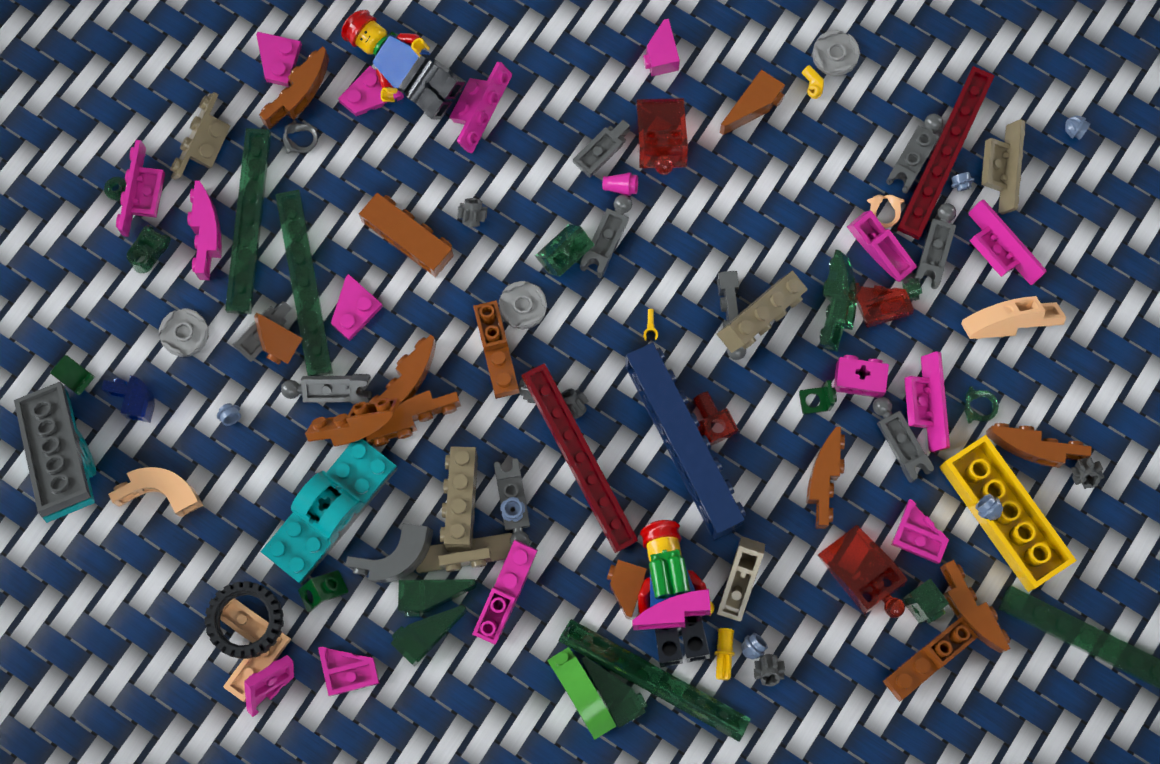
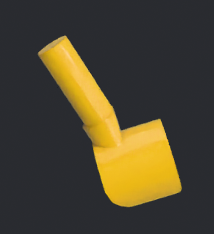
M648 309V324L643 334L645 341H647L646 333L649 331L655 333V341L658 338V332L654 328V309Z

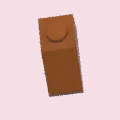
M256 313L254 320L263 351L269 353L266 358L280 365L281 361L288 364L303 338L265 316Z
M618 560L616 566L611 564L607 579L611 580L610 588L626 619L631 620L647 569Z

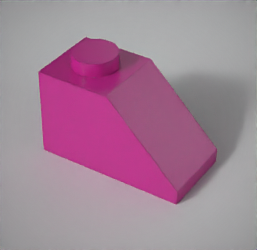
M669 19L663 20L647 44L646 55H643L645 69H650L651 77L679 71L680 59Z

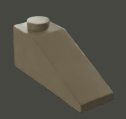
M741 536L717 611L718 615L741 622L764 555V543Z

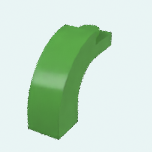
M569 647L547 660L594 740L616 727L601 697Z

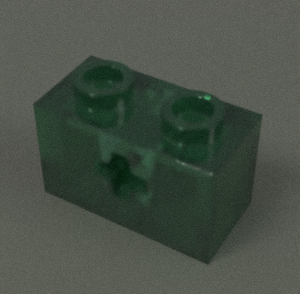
M568 224L535 257L548 274L560 277L594 246V243L581 226Z
M931 578L901 599L919 624L924 621L930 624L946 613L943 608L950 604Z

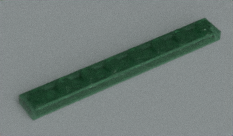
M246 128L225 306L227 313L251 314L271 139V132L268 129Z
M299 189L278 193L275 195L300 336L303 338L302 347L307 375L322 376L332 374V363L301 193Z
M1011 585L1008 586L998 608L999 610L1160 689V659Z
M571 619L558 640L562 644L734 740L740 742L751 720L749 717Z

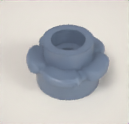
M970 172L958 174L951 178L953 183L951 187L957 188L958 192L967 190L972 187L971 183L974 181V178H971Z
M231 403L224 404L219 408L217 419L225 426L235 424L241 418L239 413L240 407Z
M510 497L503 501L500 507L502 517L506 521H519L525 512L524 503L520 502L516 497ZM512 507L515 508V511H514V512H511V511H510V509H511Z

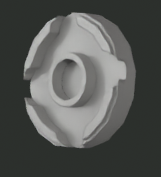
M832 30L819 36L814 44L812 56L813 62L820 71L831 76H842L853 70L857 65L860 50L858 43L850 34L847 35L840 30Z
M526 281L514 282L507 286L502 292L498 303L500 315L505 323L521 330L533 328L539 324L544 318L547 309L546 297L541 288Z
M188 308L172 311L161 322L159 327L160 341L163 347L173 355L179 357L192 356L205 346L209 337V328L205 319L197 311Z

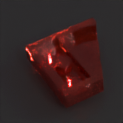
M859 283L851 284L852 293L867 328L914 313V308L906 289H888L874 285V288L859 286Z

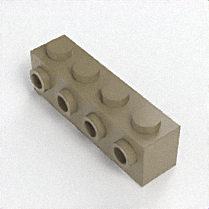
M792 270L716 333L731 353L741 347L744 350L756 341L755 335L758 333L760 336L772 327L771 321L775 320L777 322L788 313L785 310L787 307L793 308L803 300L801 295L808 289Z
M451 447L450 455H446L445 469L449 470L448 479H444L443 485L444 494H447V503H442V518L446 519L445 527L440 529V542H444L447 552L472 550L478 467L476 447Z

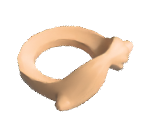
M876 195L868 199L867 202L871 204L870 210L875 216L883 199H888L895 210V218L890 223L881 224L884 228L897 224L900 220L901 204L905 202L904 199L894 195Z

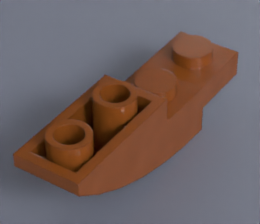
M323 46L318 51H313L301 66H296L288 76L291 86L283 89L276 100L262 108L259 116L269 130L286 115L294 120L317 93L329 63L327 51Z
M497 300L474 305L473 308L495 398L498 399L520 393Z
M432 335L420 339L411 354H405L398 360V366L395 369L400 377L392 379L386 386L387 390L380 396H374L369 402H376L383 398H399L401 404L416 394L426 378L434 357L436 342Z
M429 390L402 402L385 425L366 437L368 443L371 446L380 447L388 444L390 439L396 437L399 439L408 438L413 435L412 432L417 431L414 421L426 422L433 419V415L439 413L446 415L457 411V407L461 406L457 392L433 399Z
M383 398L376 402H359L353 405L348 415L343 413L336 417H319L314 419L305 435L308 442L331 439L334 447L358 441L385 425L394 415L400 400L399 398Z
M995 423L994 426H991L986 431L987 437L1004 450L1022 459L1045 466L1059 468L1066 463V459L1080 460L1091 457L1092 446H1084V443L1081 441H1069L1068 444L1059 443V440L1054 438H1045L1041 441L1042 431L1034 430L1032 426H1019L1018 429L1009 428V424Z
M835 427L826 439L813 464L809 478L806 503L816 504V529H826L829 526V522H833V508L829 507V498H833L834 483H830V480L837 481L840 474L844 473L845 466L844 459H840V451L845 447V435L841 434V427Z
M952 560L942 565L940 569L951 588L943 596L958 619L962 617L978 636V639L988 647L999 653L1011 649L1008 645L1010 643L1008 634L1004 629H1000L996 621L998 620V615L995 609L989 606L987 602L977 606L975 602L977 601V596L971 587L968 588L964 581L965 573L960 564L956 565L955 561Z
M960 617L900 665L897 670L883 680V683L900 702L937 670L952 660L978 636L965 620Z

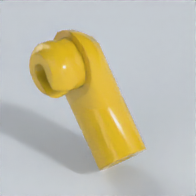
M808 65L802 71V74L809 81L807 94L812 99H817L823 94L824 79Z

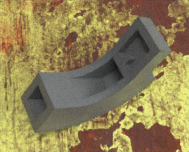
M403 523L399 544L392 554L379 560L347 556L346 567L354 569L353 574L368 576L369 572L368 580L375 583H389L400 580L416 570L425 559L431 545L433 529L427 526Z

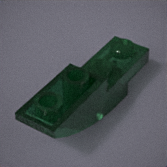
M835 250L834 257L830 260L829 276L823 285V296L831 303L826 308V321L819 336L822 346L836 352L838 351L843 329L853 330L857 305V291L853 268L849 258L840 250Z

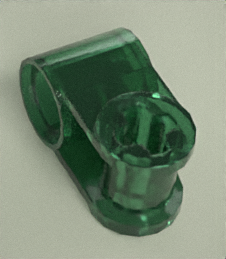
M146 225L127 252V259L133 269L138 273L149 272L161 254L168 248L171 239L166 234L161 235L154 231L151 225ZM145 256L142 262H135L138 257Z

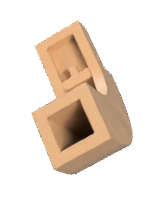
M145 467L128 472L127 475L131 482H124L115 486L114 491L108 494L112 503L120 507L145 493L159 492L167 497L175 514L180 517L203 506L196 491L184 479L169 470L156 467Z

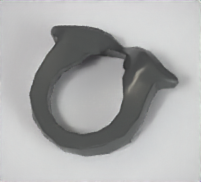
M296 120L288 124L283 135L286 153L289 154L291 151L307 153L311 151L318 142V135L313 126L297 123ZM308 131L313 135V142L308 147H299L288 138V134Z

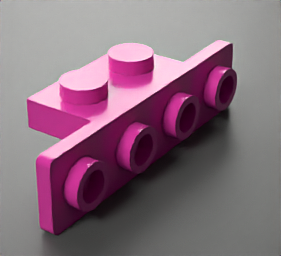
M502 62L496 63L487 81L469 78L449 117L454 123L464 124L457 143L468 153L474 152L512 77V73Z
M136 140L134 147H131L130 150L131 165L125 174L126 190L121 194V214H118L116 218V227L125 237H129L133 215L157 218L165 178L163 170L143 168L146 147L141 140Z
M984 199L979 201L968 213L982 230L974 235L970 242L1001 277L1016 268L1030 285H1033L1047 272Z
M936 351L921 357L922 377L909 376L904 378L908 426L927 428L930 452L950 448L942 354Z

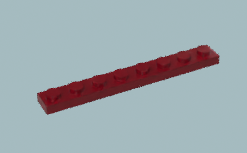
M975 66L972 67L897 231L917 240L920 239L995 75Z
M544 363L521 375L614 553L637 542L638 539L546 364Z

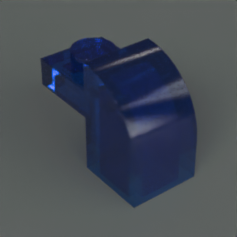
M130 375L129 382L113 378V381H103L102 390L107 395L124 398L120 412L124 417L151 423L155 399L152 391L145 383Z

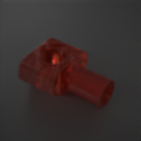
M708 391L693 398L703 418L699 421L700 426L697 428L701 436L706 435L710 445L717 444L739 431L728 408L718 411ZM713 423H720L724 431L716 433L711 429V425Z

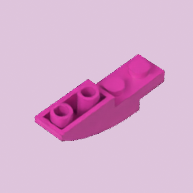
M195 181L194 189L190 191L192 211H189L187 216L188 225L196 234L194 245L195 249H197V254L192 260V271L195 272L199 280H210L212 258H221L222 256L221 228L210 196L202 183Z
M514 540L472 635L496 645L530 573L529 570L538 552L537 549Z

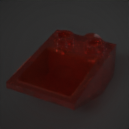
M684 98L638 99L639 168H655L659 174L667 175L673 168L687 167L688 141Z
M858 525L817 555L864 615L882 602L885 603L884 610L889 617L898 618L903 615L905 611L903 601L891 595L903 587L908 579L893 560ZM889 579L891 586H884V581L882 580ZM869 594L871 601L867 602L862 595Z

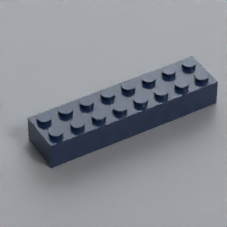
M652 342L627 354L625 368L715 541L740 529L745 521L744 516H746V512L740 502H735L732 496L734 489L728 479L724 480L720 472L723 471L721 463L717 457H712L709 451L711 445L706 435L701 436L697 428L700 424L696 415L689 413L686 407L688 400L684 392H679L675 386L677 379L671 369L667 370L664 364L666 358L660 347L656 349Z

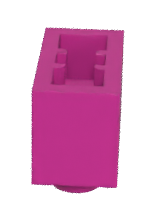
M844 355L836 363L833 388H835L836 392L876 398L883 397L886 393L889 364L883 363L880 359L864 361L858 360L857 356ZM859 371H861L862 375L865 377L863 380L860 379V375L858 374Z

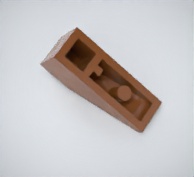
M761 69L721 123L720 133L725 135L770 112L774 105L778 107L785 97L783 94L785 84Z

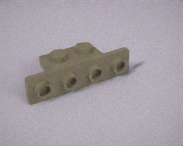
M213 92L203 97L199 108L202 110L199 116H195L190 124L192 132L189 138L185 137L180 146L182 150L181 156L176 158L170 170L173 171L172 179L176 180L182 176L189 158L209 169L212 168L230 129L229 124L210 115L219 95L218 93Z
M1022 119L1006 126L1005 142L993 138L985 140L981 185L1000 191L998 213L1003 215L1017 210L1019 204L1025 136V120Z
M512 533L473 539L472 550L465 552H447L444 544L432 545L416 571L419 574L446 569V572L461 570L463 566L471 565L472 568L486 566L488 562L506 560L511 549L510 538Z

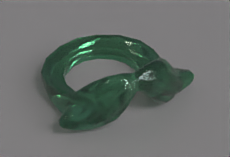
M972 386L969 387L965 395L967 402L965 405V415L968 423L971 424L973 420L983 422L993 419L999 408L995 395L989 391L974 390ZM979 397L988 398L993 404V410L987 416L979 415L971 409L970 402Z

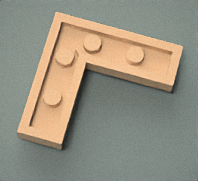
M235 598L230 600L223 608L220 616L222 622L251 643L258 641L264 635L269 622ZM282 632L280 637L277 638L276 644L271 646L269 651L260 654L261 656L243 659L223 687L241 701L246 702L244 681L253 673L260 672L277 660L291 638Z

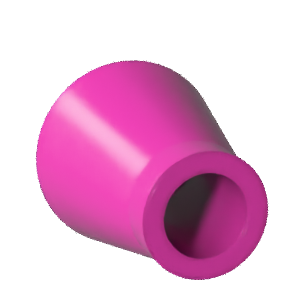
M632 172L604 176L602 183L603 191H611L627 196L637 194L638 175H632Z

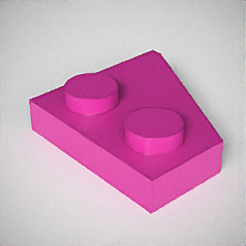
M371 66L338 98L339 102L355 116L367 113L370 109L381 108L387 103L381 100L382 87L376 70ZM398 90L396 94H393V97L399 101L404 98V95Z
M288 655L273 661L268 667L258 673H253L244 681L246 708L252 717L259 713L256 707L266 697L272 700L279 690L294 678L293 660Z

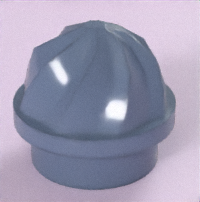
M1073 116L1067 119L1065 130L1072 139L1075 137L1080 140L1089 128L1090 123L1085 121V117Z
M991 494L981 498L975 507L979 511L978 515L990 521L998 519L1003 511L1000 499L993 497Z
M753 633L751 636L747 635L741 645L743 655L749 659L762 657L765 654L764 651L768 648L766 642L757 633Z

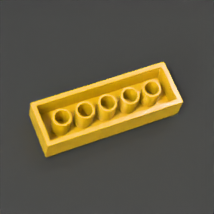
M984 435L952 456L939 467L1027 592L1037 588L1077 561L987 435ZM987 494L1000 499L1003 511L998 519L990 521L978 515L979 511L975 508L976 504Z

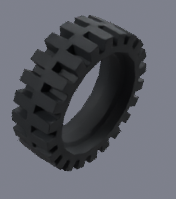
M249 581L234 582L232 585H226L222 591L219 590L215 594L216 597L210 600V606L205 612L207 614L205 618L206 633L210 637L212 644L221 652L235 658L250 659L261 656L260 654L266 653L270 650L271 646L276 644L277 638L282 633L281 628L284 625V614L280 602L270 590ZM251 595L257 597L265 604L269 612V624L266 632L258 641L249 645L231 643L224 636L220 628V616L223 608L230 600L238 596Z

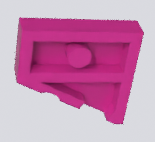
M257 32L256 36L266 82L289 87L290 81L288 76L296 66L302 46L301 41Z
M348 274L345 278L331 324L350 341L376 315L383 305Z
M909 499L891 545L939 564L949 539L934 526V523L928 516H925L918 509L916 503Z
M326 647L318 648L328 696L380 684L374 658L328 649Z

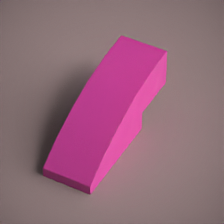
M871 210L863 212L847 226L852 235L870 256L897 282L903 280L917 268L890 229H885Z
M709 589L680 594L657 603L632 620L633 630L685 627V617L711 615Z

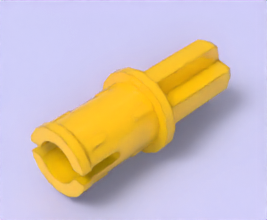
M729 628L718 629L717 651L714 653V655H717L716 679L723 681L731 678L732 657L735 656L733 652L734 630Z

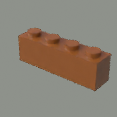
M376 193L359 213L361 221L436 278L454 256L451 248L452 245L445 238L441 237L438 239L432 234L433 230L426 224L422 223L420 225L414 220L415 217L406 209L401 211L397 208L395 201L389 196L385 195L383 197Z

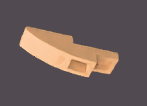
M1037 296L1008 300L984 308L963 319L961 324L970 339L1016 336L1018 328L1064 325L1066 316L1057 302L1040 303Z

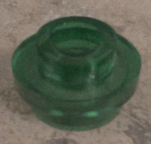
M113 177L105 183L104 192L111 200H121V194L123 191L125 192L127 183L121 177ZM119 185L118 190L112 191L114 186Z
M909 277L907 281L902 282L907 300H919V294H922L921 285L918 280L914 281L912 277Z

